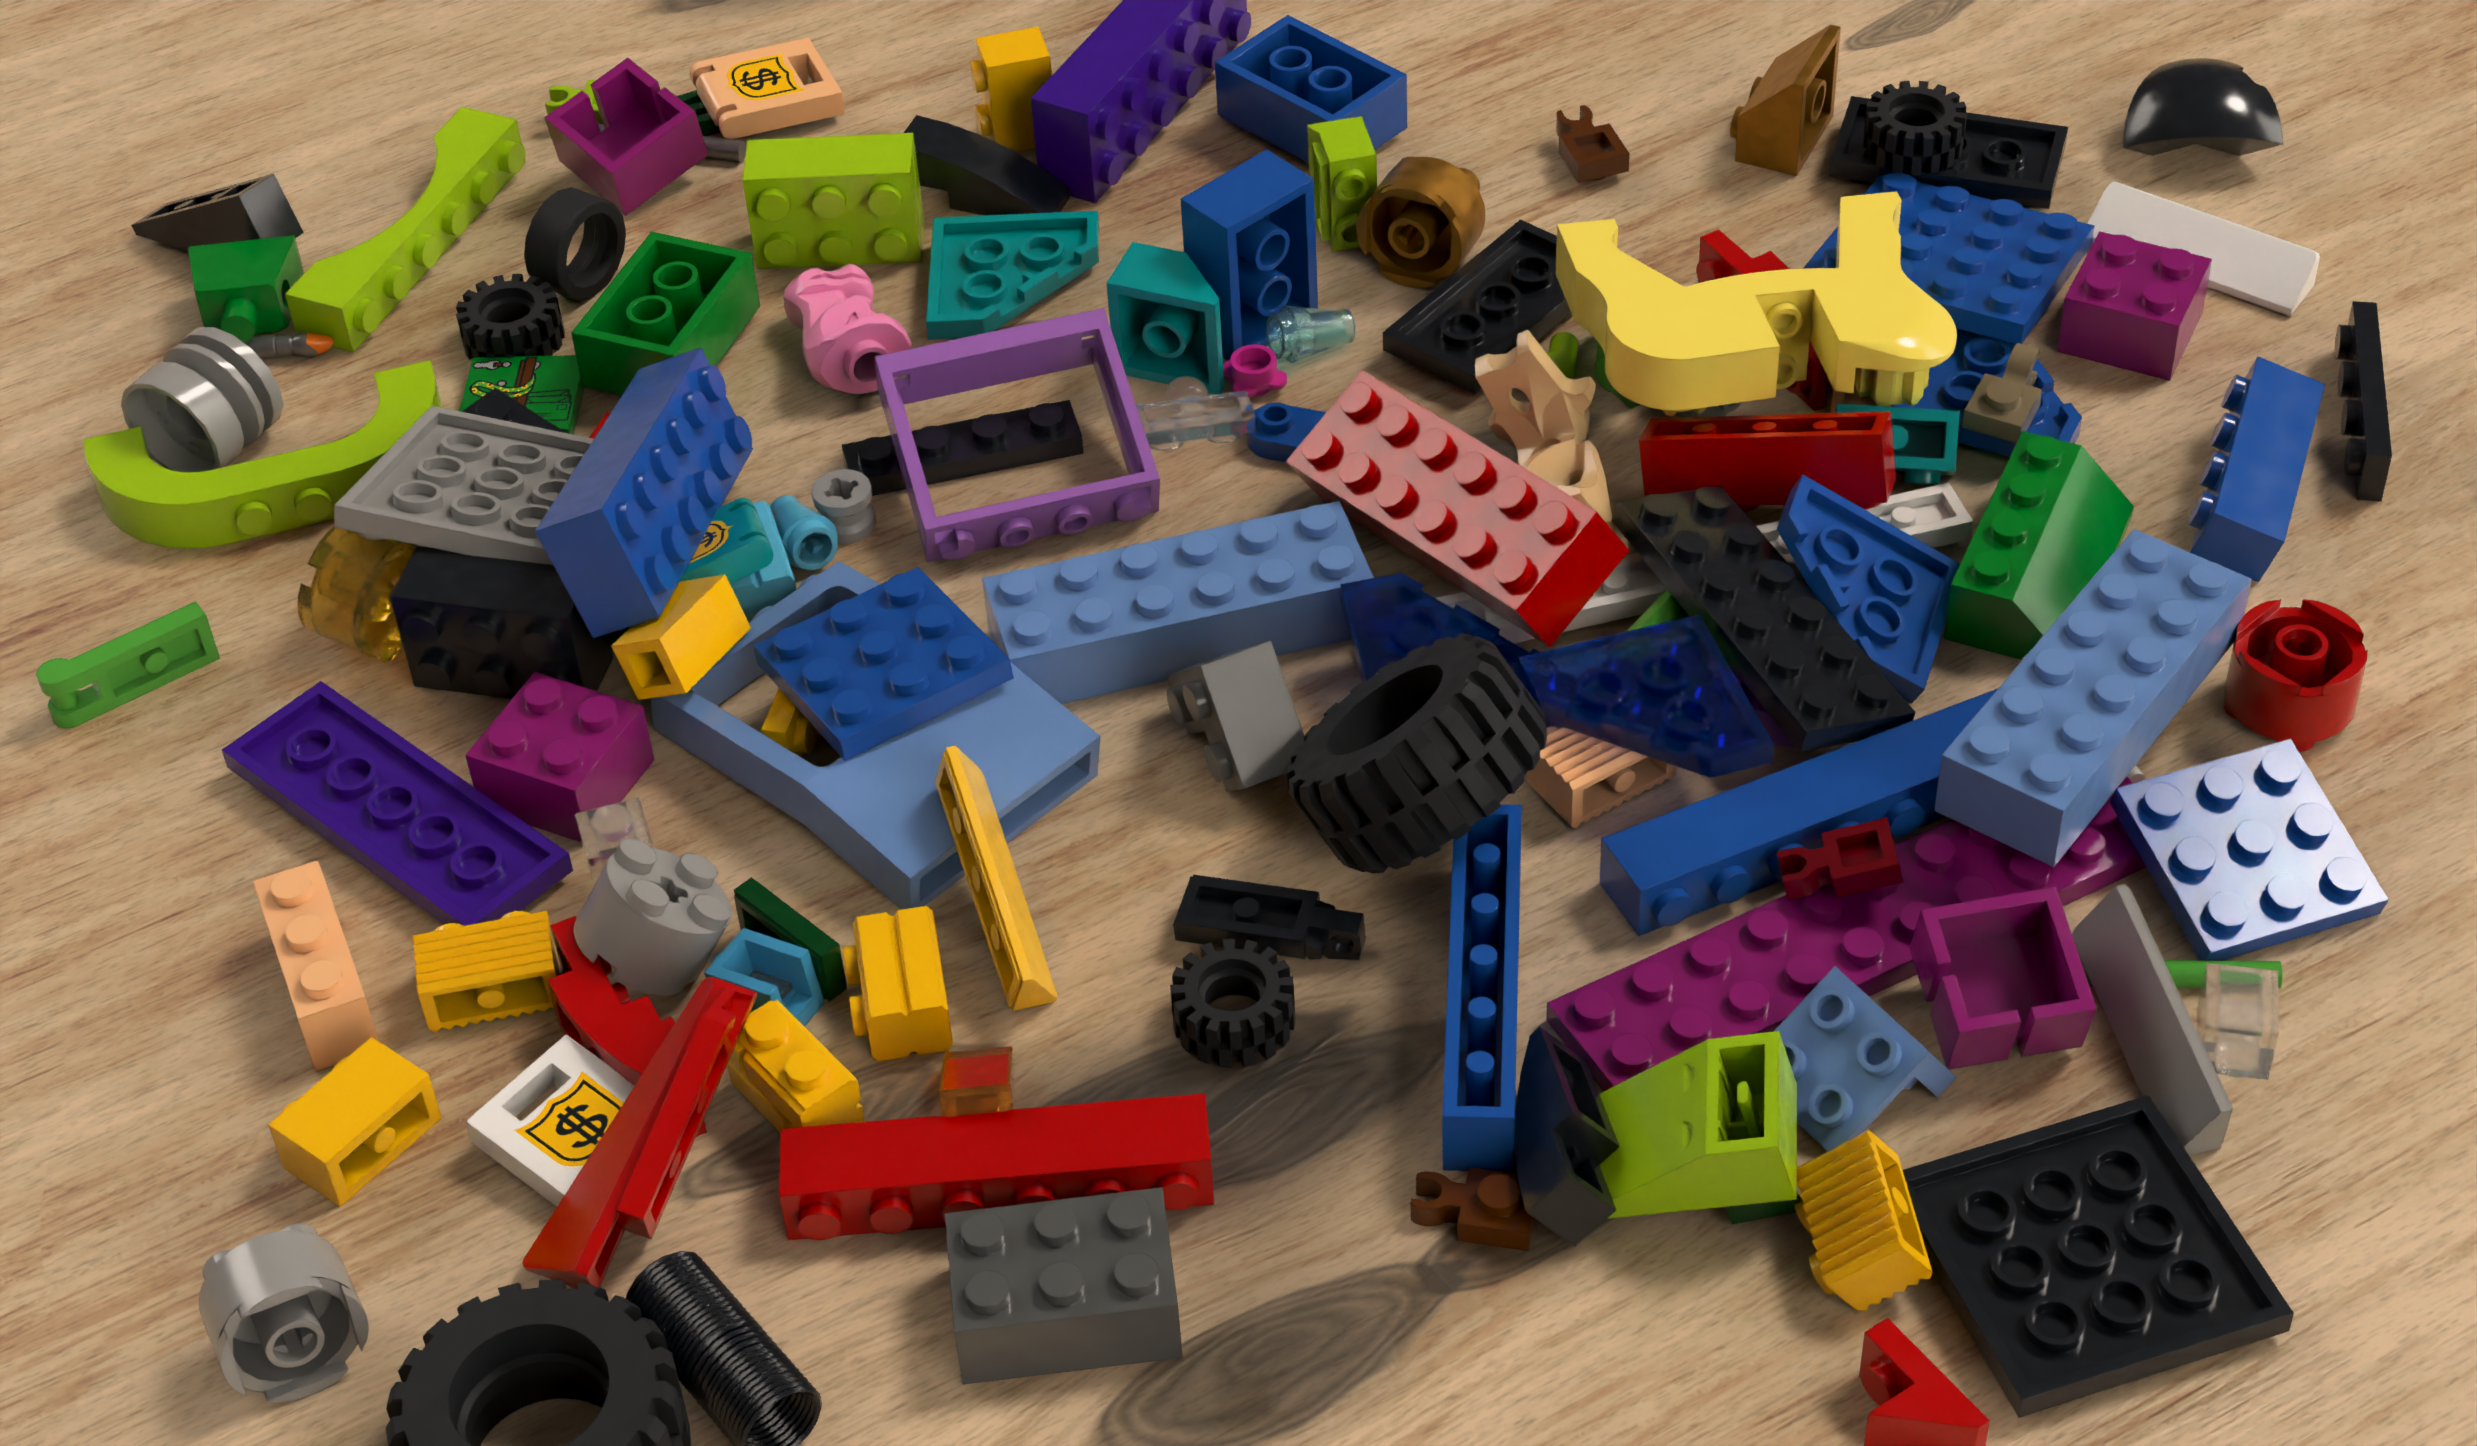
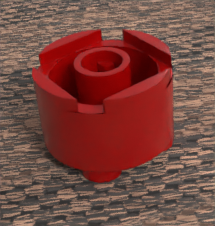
M2281 599L2267 601L2249 610L2237 625L2225 683L2223 707L2229 716L2238 719L2252 731L2274 739L2277 742L2291 739L2299 752L2307 751L2314 746L2315 742L2338 734L2351 722L2360 693L2368 649L2365 650L2362 643L2364 634L2355 620L2331 605L2303 599L2301 608H2280Z

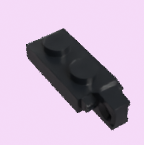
M1201 875L1190 877L1173 924L1175 941L1203 945L1211 942L1213 946L1223 947V939H1235V949H1244L1246 940L1258 942L1259 953H1263L1267 947H1270L1277 952V955L1301 959L1307 957L1309 960L1321 959L1323 955L1328 959L1360 960L1366 940L1364 914L1336 910L1334 905L1320 901L1319 892Z

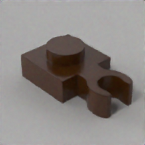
M1585 105L1580 106L1579 120H1569L1564 116L1562 110L1557 111L1556 133L1559 137L1558 152L1574 178L1580 183L1589 180H1600L1606 176L1628 172L1630 153L1610 123L1594 127L1592 124V111Z
M1469 1167L1466 1184L1452 1182L1446 1176L1436 1172L1425 1171L1417 1173L1416 1195L1431 1196L1436 1198V1200L1423 1201L1411 1198L1412 1222L1421 1226H1439L1447 1222L1457 1223V1241L1529 1251L1535 1218L1525 1210L1516 1173Z

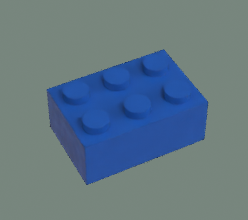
M1289 15L1215 62L1218 115L1309 163L1308 124L1362 116L1374 150L1407 128V74Z
M1266 149L1180 199L1184 252L1188 254L1219 297L1223 359L1226 361L1230 360L1235 350L1246 345L1257 344L1267 347L1318 316L1314 179Z

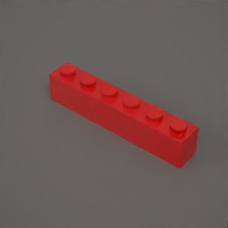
M1205 1093L780 1129L779 1198L788 1240H826L834 1236L870 1233L897 1234L906 1230L946 1227L945 1213L1163 1187L1165 1209L1183 1210L1191 1206L1214 1205Z

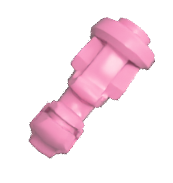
M848 264L834 271H823L818 268L804 271L785 288L784 308L787 318L793 324L803 329V353L811 376L822 386L832 390L850 394H864L878 390L875 356L911 349L912 343L899 321L883 313L875 314L872 306L874 299L872 282L861 268L853 264Z

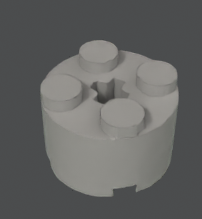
M623 839L616 851L609 857L575 921L574 937L580 950L592 963L595 962L599 954L607 962L615 966L616 968L611 978L627 987L654 995L668 996L681 993L686 983L691 982V985H693L698 979L731 919L730 902L722 888L715 881L718 874L716 867L706 858L694 853H686L680 857L661 849L652 848L637 839Z
M300 1223L289 1225L281 1231L266 1233L249 1239L232 1250L219 1251L206 1261L202 1269L204 1282L198 1301L200 1316L224 1377L234 1390L246 1395L245 1389L265 1394L267 1401L289 1402L303 1399L337 1382L348 1371L345 1361L357 1345H359L362 1352L369 1332L368 1319L338 1251L327 1240L318 1236L316 1230L310 1225Z

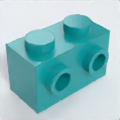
M1854 404L1836 405L1835 413L1891 411L1896 473H1904V484L1935 486L1940 484L1941 476H1952L1955 473L1960 411Z

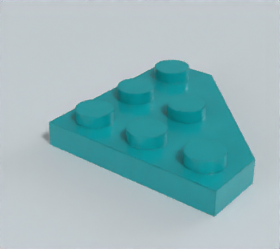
M1098 211L933 218L926 315L928 340H954L995 331L1099 263L1100 226Z

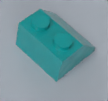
M1132 242L1106 283L1110 328L1126 376L1220 396L1224 390L1219 297L1186 252Z

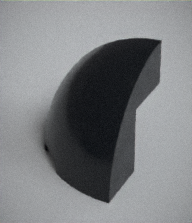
M2195 58L2179 60L2159 66L2142 81L2128 109L2124 128L2123 148L2154 156L2197 144L2242 156L2283 145V135L2279 113L2271 94L2266 87L2256 84L2243 72L2244 67L2218 59Z

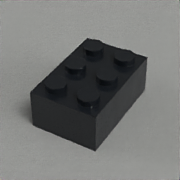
M417 546L389 596L415 687L512 699L532 674L537 672L598 691L613 660L608 634L596 638L592 637L555 567L551 564L471 556Z

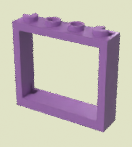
M1104 308L875 356L878 393L927 563L941 559L959 560L977 551L1000 546L1018 547L1036 538L1059 533L1077 534L1091 526L1118 520L1126 522L1135 521L1149 513L1159 512L1160 477ZM1092 335H1093L1092 338H1087V339H1083V340H1082V337H1087V336H1092ZM1093 364L1129 475L936 517L904 404ZM908 375V377L894 379V377Z

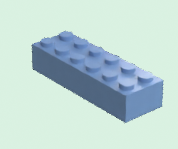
M1340 501L1314 505L1262 518H1254L1211 529L1193 531L1183 535L1133 544L1127 547L1073 557L1030 568L1012 570L982 578L988 631L991 640L1010 658L1012 664L1061 704L1169 680L1167 675L1267 641L1272 642L1276 656L1370 636L1369 613L1376 612L1375 579Z
M2133 529L1942 754L1934 811L2055 867L2115 792L2116 788L2119 787L2234 643L2237 625L2244 617L2251 578Z

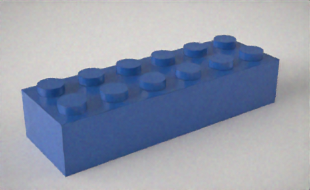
M702 348L651 364L637 371L535 530L593 638L660 617L697 551L717 509L722 506L753 450L750 429L745 420L740 416H736L726 397V385L723 376L716 366L709 364Z

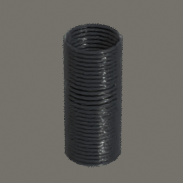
M678 1251L662 1256L649 1264L635 1278L627 1292L626 1299L640 1308L642 1318L650 1319L658 1326L665 1337L668 1351L672 1352L679 1381L692 1394V1397L697 1400V1403L702 1406V1409L706 1411L707 1415L717 1424V1427L721 1429L722 1433L725 1434L734 1446H798L811 1433L818 1421L822 1407L820 1393L795 1367V1364L791 1362L787 1355L782 1352V1349L772 1341L767 1332L746 1311V1308L726 1288V1285L722 1283L700 1256L694 1252Z

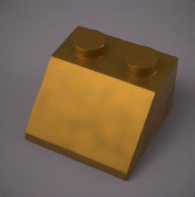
M1830 24L1776 57L1764 77H1756L1748 102L1744 107L1738 106L1731 121L1730 136L1736 139V162L1794 176L1798 175L1833 118L1841 27Z

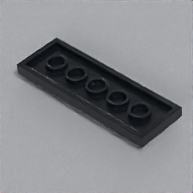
M1706 486L1695 490L1667 494H1650L1646 497L1618 500L1616 502L1611 521L1800 752L1857 742L1913 721L1916 712L1722 486Z

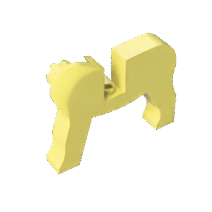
M1897 191L1840 198L1836 268L1787 269L1748 273L1709 280L1687 287L1680 285L1620 251L1617 248L1618 226L1615 219L1557 224L1556 277L1574 321L1585 328L1602 347L1605 354V374L1609 383L1625 398L1646 407L1663 410L1668 416L1674 417L1677 412L1691 410L1700 414L1707 407L1775 398L1776 389H1785L1795 381L1806 380L1809 340L1834 391L1854 393L1855 382L1860 397L1870 396L1875 400L1877 406L1889 407L1890 405L1906 403L1912 407L1923 397L1924 389L1928 386L1930 368L1946 361L1953 354L1956 347V326L1948 311L1911 281L1901 268L1899 223L1902 200Z

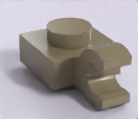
M2017 343L2010 354L2002 378L1987 373L1984 374L1964 409L1962 428L2017 443L2021 432L2027 431L2040 408L2042 389L2033 387L2038 372L2032 370L2040 355L2039 348Z

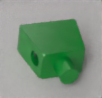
M295 235L189 247L188 253L193 286L204 327L218 328L234 335L243 343L249 342L254 337V334L280 332L288 327L291 321V314L285 293L304 274Z

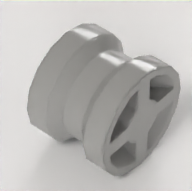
M839 469L830 471L815 481L811 491L813 503L818 510L817 513L825 516L835 525L838 533V544H850L868 537L876 525L875 511L872 504H870L872 488L869 479L861 472L852 469Z

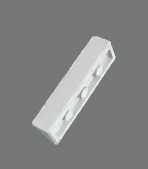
M2111 182L2104 190L2087 223L2095 225L2092 244L2099 231L2113 235H2126L2137 241L2170 249H2183L2191 254L2211 258L2208 288L2287 316L2293 314L2315 284L2320 259L2319 253L2118 182Z

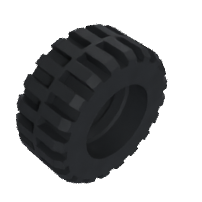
M1459 634L1455 639L1449 636L1436 640L1431 646L1425 647L1422 645L1408 652L1406 657L1397 662L1393 660L1380 668L1379 673L1366 682L1363 680L1351 689L1350 694L1340 703H1335L1324 713V718L1320 723L1312 726L1305 734L1303 745L1296 747L1291 756V765L1287 769L1288 789L1290 796L1343 865L1361 872L1367 871L1373 874L1384 873L1388 867L1397 870L1410 865L1412 860L1420 856L1426 858L1440 851L1441 846L1452 839L1458 840L1471 831L1470 827L1483 817L1488 818L1501 806L1500 802L1508 794L1516 792L1525 781L1524 775L1527 771L1533 770L1540 760V750L1545 748L1547 740L1546 717L1492 642L1469 634Z
M539 1280L538 1288L523 1290L520 1283L499 1287L500 1295L481 1302L479 1297L476 1296L461 1304L457 1308L459 1315L448 1323L441 1318L424 1334L425 1347L423 1350L413 1348L398 1370L401 1382H396L391 1388L386 1407L390 1418L386 1426L388 1446H480L487 1434L505 1417L527 1405L550 1399L582 1400L602 1408L592 1424L578 1437L564 1446H691L690 1424L673 1355L667 1349L663 1333L654 1321L645 1317L642 1318L640 1308L626 1298L615 1295L609 1302L606 1289L581 1282L576 1290L567 1289L565 1281Z

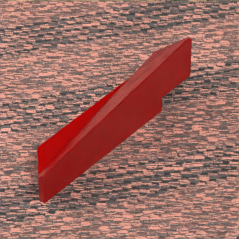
M715 977L705 978L701 982L524 1257L522 1263L527 1271L551 1280L565 1281L566 1285L576 1289L580 1282L600 1288L625 1230L652 1239L756 1000L757 992Z

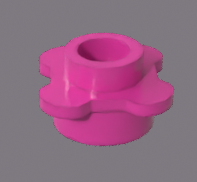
M1253 344L1240 347L1233 352L1230 360L1223 363L1224 378L1231 380L1233 383V394L1239 398L1259 397L1267 394L1271 389H1282L1287 384V374L1277 369L1276 354L1273 350L1263 345Z

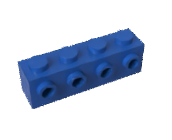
M2259 356L2246 377L2238 374L2233 377L2221 404V407L2229 410V413L2225 412L2220 419L2210 446L2219 450L2212 453L2199 482V485L2208 489L2207 492L2203 491L2200 494L2188 521L2189 526L2197 528L2190 553L2255 581H2260L2285 542L2325 386L2324 383Z

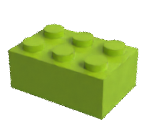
M913 133L747 140L742 182L757 269L922 262L924 214Z

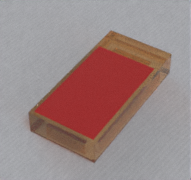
M1012 1046L944 1052L940 1082L942 1115L946 1114V1117L1010 1111V1108H1013L1015 1071Z

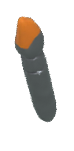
M300 331L294 336L272 335L253 337L245 344L260 359L285 357L295 354L302 357H312L328 351L334 344V340L330 336Z

